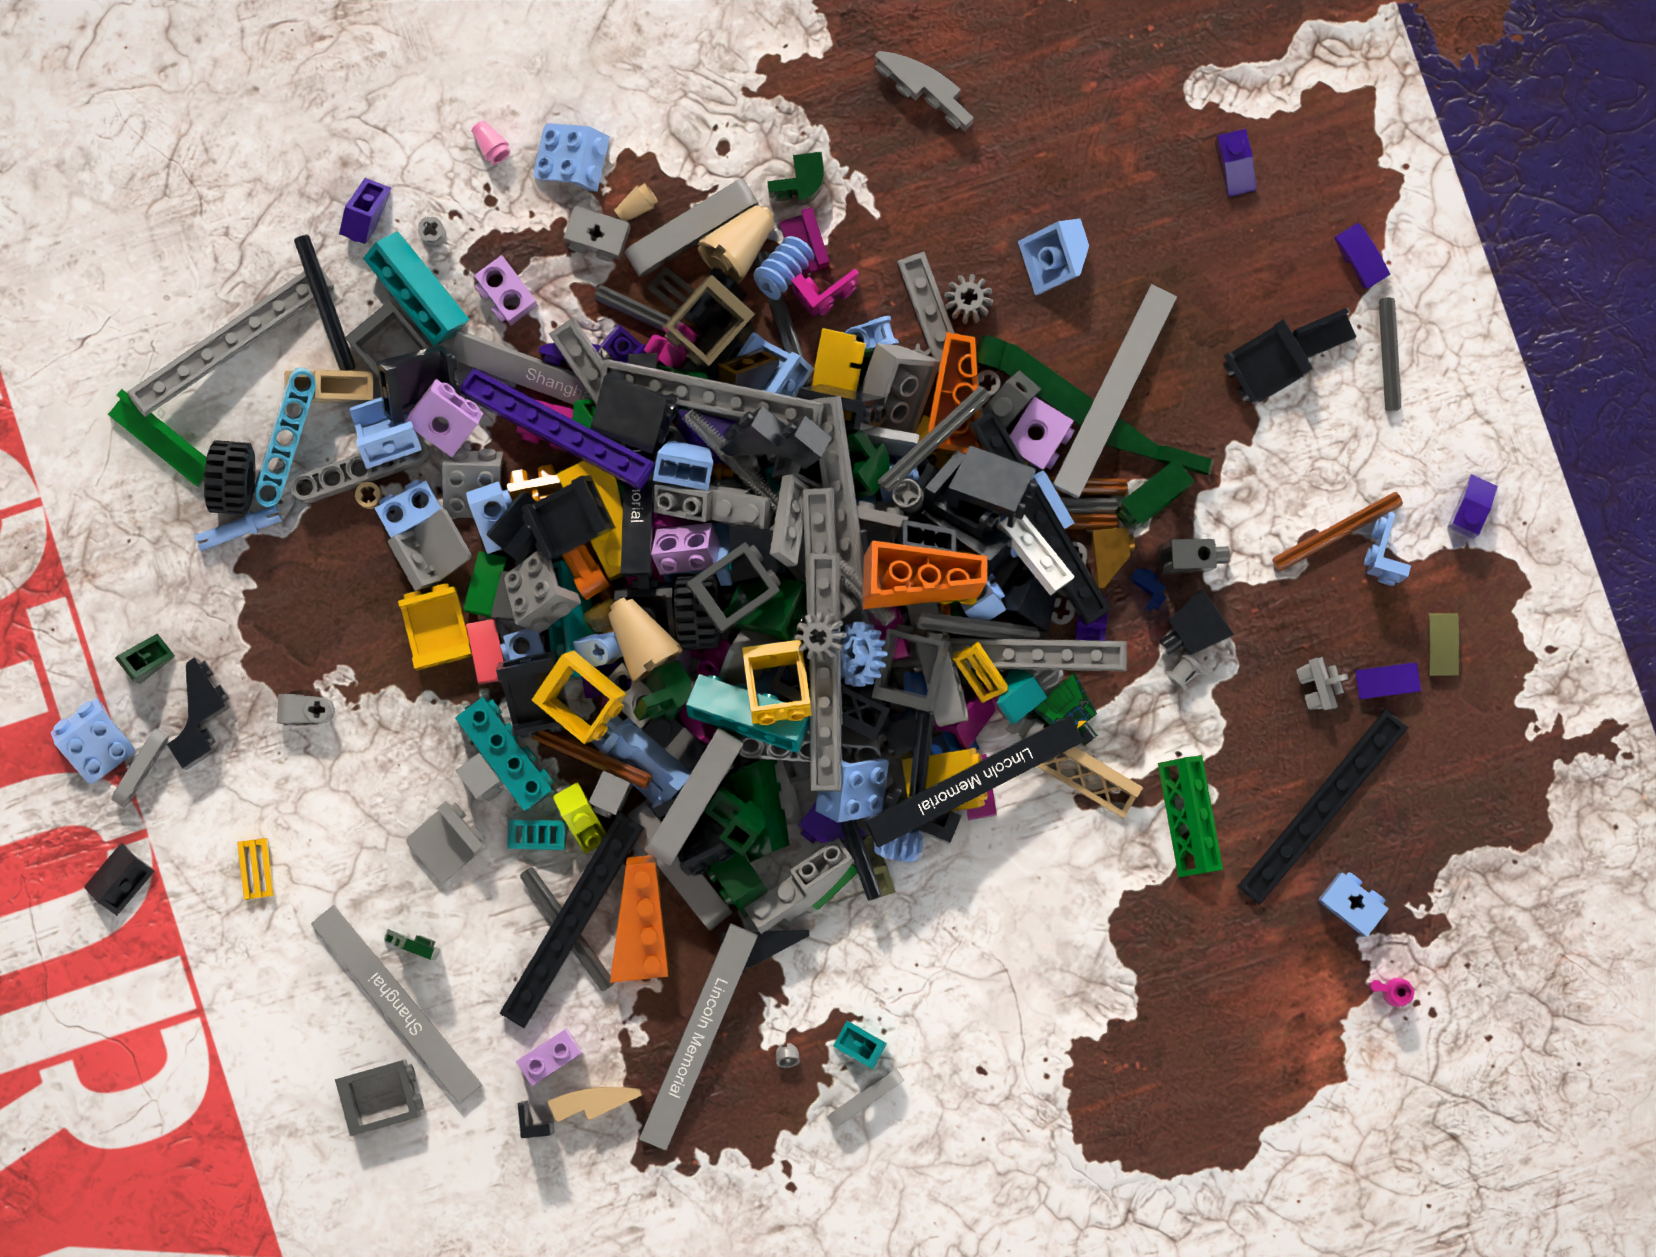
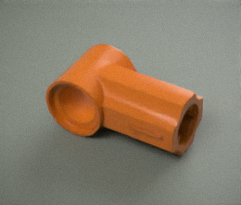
M586 544L562 556L573 573V580L585 600L612 586L606 572L599 563H596Z

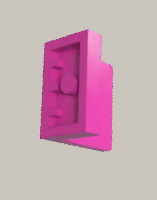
M856 269L852 270L820 295L818 293L820 290L810 277L805 279L800 273L792 279V291L812 317L818 313L820 316H823L833 309L835 300L841 296L843 299H846L857 290L856 285L859 281V272Z

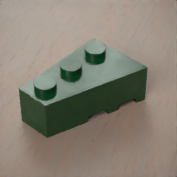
M762 759L724 777L717 788L719 791L724 786L745 804L751 800L764 815L766 821L765 828L746 852L749 862L766 857L790 845L785 809H781L779 792L782 789L781 783L777 782L775 764H778L777 760Z
M735 852L734 857L726 862L718 863L717 861L707 866L708 870L706 873L713 883L719 880L723 886L719 892L727 904L730 905L734 902L745 918L749 915L744 908L769 892L745 855L742 856L738 852Z

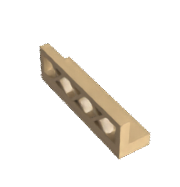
M1075 746L1061 753L1065 757L1057 759V756L1053 757L1054 760L1046 761L1037 766L1121 818L1126 816L1134 800L1143 789L1139 784ZM1072 760L1076 763L1079 775L1072 777L1062 775L1058 762ZM1055 763L1056 770L1047 765ZM1081 766L1090 772L1082 774ZM1095 774L1101 778L1104 790L1092 793L1086 789L1083 777ZM1080 778L1081 785L1072 780ZM1106 781L1115 787L1107 789ZM1120 789L1130 795L1122 810L1111 804L1108 792ZM1105 793L1106 800L1097 795Z

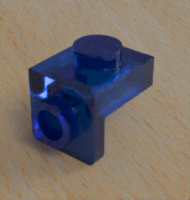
M1145 567L1143 570L1136 568L1129 581L1152 595L1144 611L1149 613L1152 608L1157 611L1167 597L1162 594L1166 586L1157 581L1158 576Z

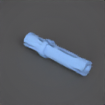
M277 504L252 513V511L247 512L245 517L195 534L196 542L208 539V541L198 545L199 550L202 552L205 549L250 532L252 534L259 533V529L283 522L281 513L269 517V515L280 511Z

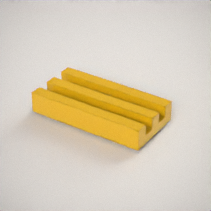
M978 641L973 643V646L970 648L969 646L964 647L961 652H953L952 659L982 703L1007 692V683ZM964 658H967L969 660L971 665L976 670V674L978 675L980 680L984 682V684L990 692L987 693L985 691V689L983 688V686L981 685V683L979 682V680L977 679V677L975 676V674L973 673V671L971 670V668L969 667Z
M268 838L238 841L237 846L244 900L274 896ZM257 845H261L266 891L262 892L256 850ZM245 847L250 848L255 893L250 891Z

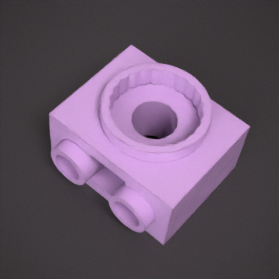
M436 379L412 409L405 423L411 421L417 433L453 457L476 428L483 412L479 410V407L474 402L459 396L449 384L441 383ZM437 417L445 418L448 423H441Z
M1033 397L1010 437L1023 460L1028 462L1029 466L1039 472L1044 471L1046 467L1051 470L1059 457V454L1055 451L1060 443L1066 445L1075 431L1070 428L1074 420L1038 398ZM1031 427H1039L1043 431L1044 437L1040 440H1032L1028 436V430Z

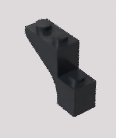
M761 406L753 413L748 411L741 418L738 425L733 423L727 428L723 434L725 441L720 450L728 456L778 454L793 460L802 468L807 469L823 456L832 437L806 416L796 423L791 421L786 426L765 407Z
M195 657L186 664L188 720L183 731L167 744L181 768L185 770L190 769L216 752L213 746L216 743L215 738L208 728L202 729L201 726L230 708L226 702L230 697L221 684L216 686L211 679L214 672L205 660L201 662Z

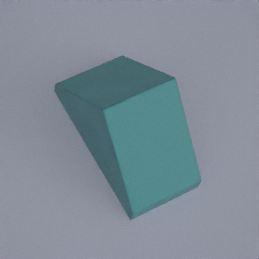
M1009 669L1005 680L1008 690L999 696L997 705L1009 723L1015 724L1048 697L1034 676L1024 669Z
M846 1021L833 1047L873 1069L887 1042Z

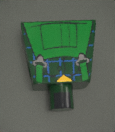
M1075 673L1046 694L1048 698L1032 710L1047 726L1067 716H1071L1081 735L1084 746L1098 736L1088 723L1090 719L1097 715V712Z

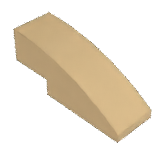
M285 371L284 373V390L288 381V377L292 371ZM311 371L316 381V388L311 403L364 402L373 400V371ZM299 375L294 380V385L298 389H305L310 384V378L306 375Z
M602 1086L569 1092L548 1100L547 1103L556 1122L564 1120L584 1110L589 1121L642 1096L643 1093L641 1089Z

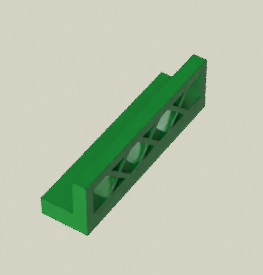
M121 389L116 395L120 400L108 415L195 486L199 487L204 481L207 457L154 414L150 413L143 417L127 393Z
M1190 756L1159 762L1158 768L1178 878L1223 870L1203 756ZM1177 765L1179 779L1176 783L1170 779L1168 768L1170 766ZM1177 795H1180L1184 800L1185 806L1181 812L1175 807L1174 800ZM1183 823L1189 827L1190 835L1187 841L1180 834V828ZM1188 852L1194 856L1196 869L1187 870L1185 857Z

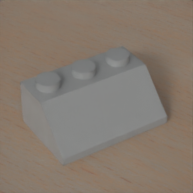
M876 344L860 392L886 398L887 414L880 428L910 433L916 432L940 365L939 360L899 345ZM852 412L851 421L849 422L855 423L856 413Z

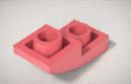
M495 619L466 624L478 685L497 682L496 668L498 662H503V656Z

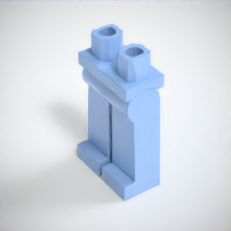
M617 715L606 724L608 730L599 741L594 740L591 742L599 749V752L652 775L648 788L644 789L635 784L633 785L653 804L650 810L657 817L654 808L677 797L692 772L647 735L642 728L640 729L634 725L635 723L629 717L623 721Z

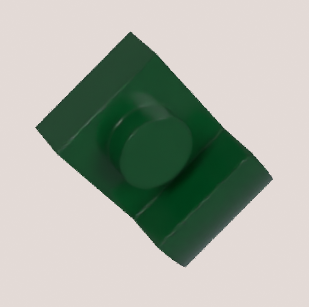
M822 152L793 155L795 178L767 181L769 198H775V201H787L792 199V195H798L799 206L813 201L821 192L824 183Z
M847 430L846 435L849 456L852 461L851 470L855 498L874 495L880 488L878 480L890 468L887 449L883 443L873 445L863 430Z
M678 659L654 668L645 682L652 694L642 697L633 713L638 721L648 717L651 720L656 719L663 714L670 721L678 715L691 693L689 676Z
M722 786L704 810L705 813L726 828L719 838L742 856L748 851L766 825L763 813L751 800L745 804L724 786Z

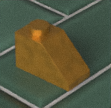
M1128 527L1093 530L1091 533L1095 579L1099 590H1103L1129 559L1131 556L1130 551H1135L1133 534H1128Z

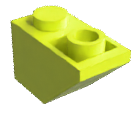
M577 782L553 795L552 797L564 821L584 854L598 848L606 835V831L597 814L593 811V807L579 783Z

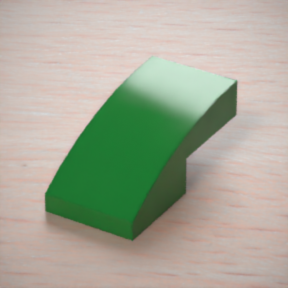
M481 551L478 552L465 601L464 612L492 618L491 612L501 572L505 571L507 564L506 557L487 554Z

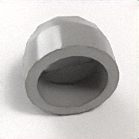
M787 1043V1047L780 1045L777 1048V1066L790 1068L799 1064V1052L793 1044Z

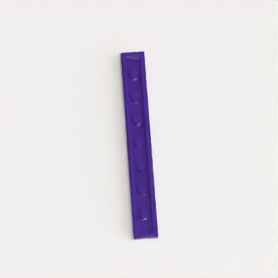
M475 368L472 369L460 386L461 396L639 490H641L655 470V463Z

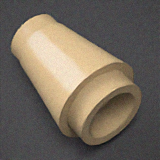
M644 183L640 187L637 185L614 211L622 221L627 222L654 209L653 205L658 200L651 189Z

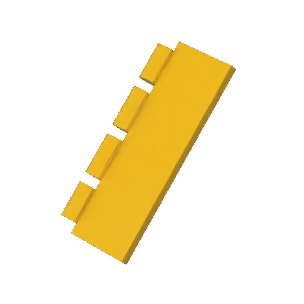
M822 328L811 386L824 384L857 391L861 369L851 367V362L862 364L866 344L856 341V335ZM843 409L844 420L851 421L853 411Z

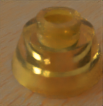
M606 599L584 612L583 623L595 633L600 631L603 634L612 632L613 628L608 614L612 611L610 606L614 603V599Z

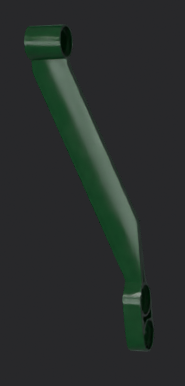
M982 336L976 356L977 366L989 370L1002 371L1010 377L1019 370L1022 371L1041 388V391L1037 394L1039 398L1074 420L1073 422L1079 426H1082L1094 401L1091 397L1017 345L996 337ZM1119 417L1105 443L1109 447L1150 458L1167 465L1177 458L1185 470L1202 475H1210L1214 460L1208 457L1169 446L1157 445Z

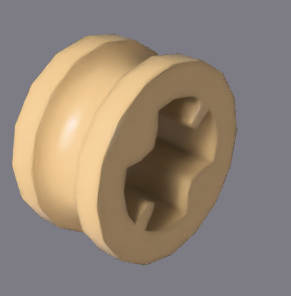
M364 482L357 487L355 498L359 505L365 509H373L379 505V500L382 499V492L376 484ZM370 488L375 489L373 495L376 497L373 502L370 500L367 503L363 502V490L367 489L370 491Z

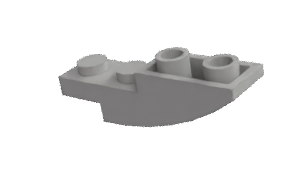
M878 51L875 54V68L885 78L890 76L897 83L896 88L906 98L911 96L916 101L924 93L926 95L924 97L926 102L934 109L939 107L946 114L945 119L955 129L960 127L965 132L973 124L974 117L956 101L960 97L961 89L948 78L931 67L906 56Z
M656 483L654 486L653 512L702 522L716 520L765 529L769 527L770 498L750 495L748 490L709 485L708 491L669 483Z
M837 838L792 868L790 872L793 876L744 909L761 934L784 918L791 922L824 896L846 873L854 860L840 839Z

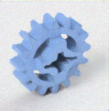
M853 622V625L846 624L845 631H840V633L844 632L847 635L846 638L841 639V643L844 645V649L841 650V678H845V684L866 686V684H874V678L881 677L879 668L886 667V664L882 661V657L888 655V652L882 651L886 641L879 640L881 631L874 630L873 624H866L864 622Z

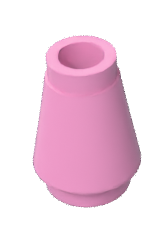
M485 121L477 123L472 128L471 132L474 134L486 161L498 164L510 154L509 143Z

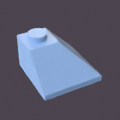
M1081 219L1058 221L1018 241L1035 295L1042 294L1080 276L1089 248Z

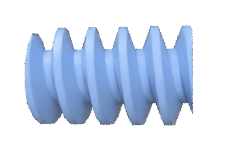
M788 236L784 238L775 251L769 255L768 259L762 262L761 267L755 270L754 280L756 285L766 296L778 300L781 297V292H786L788 285L792 284V279L800 273L802 274V270L808 268V261H814L812 249L806 242L797 237Z

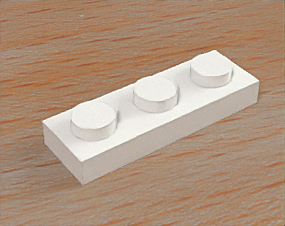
M1025 515L1022 520H1016L1013 528L1007 526L1008 517L997 525L999 530L1012 538L1011 547L1050 595L1064 587L1074 578V575Z

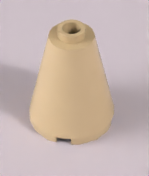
M754 205L702 238L698 243L700 246L697 248L700 256L710 269L713 270L715 267L739 284L746 276L775 225L773 221L774 215L765 206L759 207Z
M623 597L610 606L612 611L608 614L633 682L645 679L650 676L654 668L664 665L668 659L670 662L683 652L680 644L633 599L626 601Z

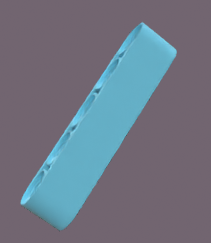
M296 368L288 377L254 486L255 497L259 504L265 507L274 506L281 499L316 388L315 377L307 368ZM299 375L308 376L310 378L309 386L305 389L295 387L294 380ZM293 402L300 404L302 407L300 414L294 417L287 415L285 412L287 405ZM283 430H288L293 434L292 440L287 444H281L277 441L278 433ZM281 458L284 461L283 468L280 471L270 470L268 463L271 459ZM263 486H273L276 489L275 495L269 499L261 497L259 493Z

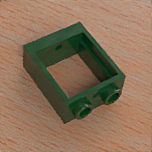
M1176 458L1123 499L1117 508L1120 512L1117 516L1125 527L1129 528L1131 526L1136 530L1187 491L1194 483V480Z

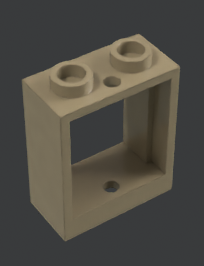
M710 275L662 329L666 332L664 337L677 348L680 345L688 352L686 357L695 366L699 367L702 365L703 367H708L755 314L713 275ZM705 292L710 294L737 319L706 355L675 328L677 323Z

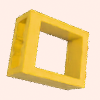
M801 640L742 647L753 724L770 725L776 721L786 719L800 721L805 717L812 716L803 651L800 652L798 649L802 645ZM797 664L802 701L758 706L753 670Z
M571 651L561 655L532 698V701L583 744L594 740L599 741L608 730L606 724L611 718H615L624 707L622 701L627 694L576 651ZM574 670L609 698V701L592 726L556 698Z

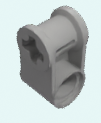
M278 694L277 723L323 724L329 722L334 717V705L326 698ZM319 704L321 707H325V713H320V715L313 711L314 708L319 707Z

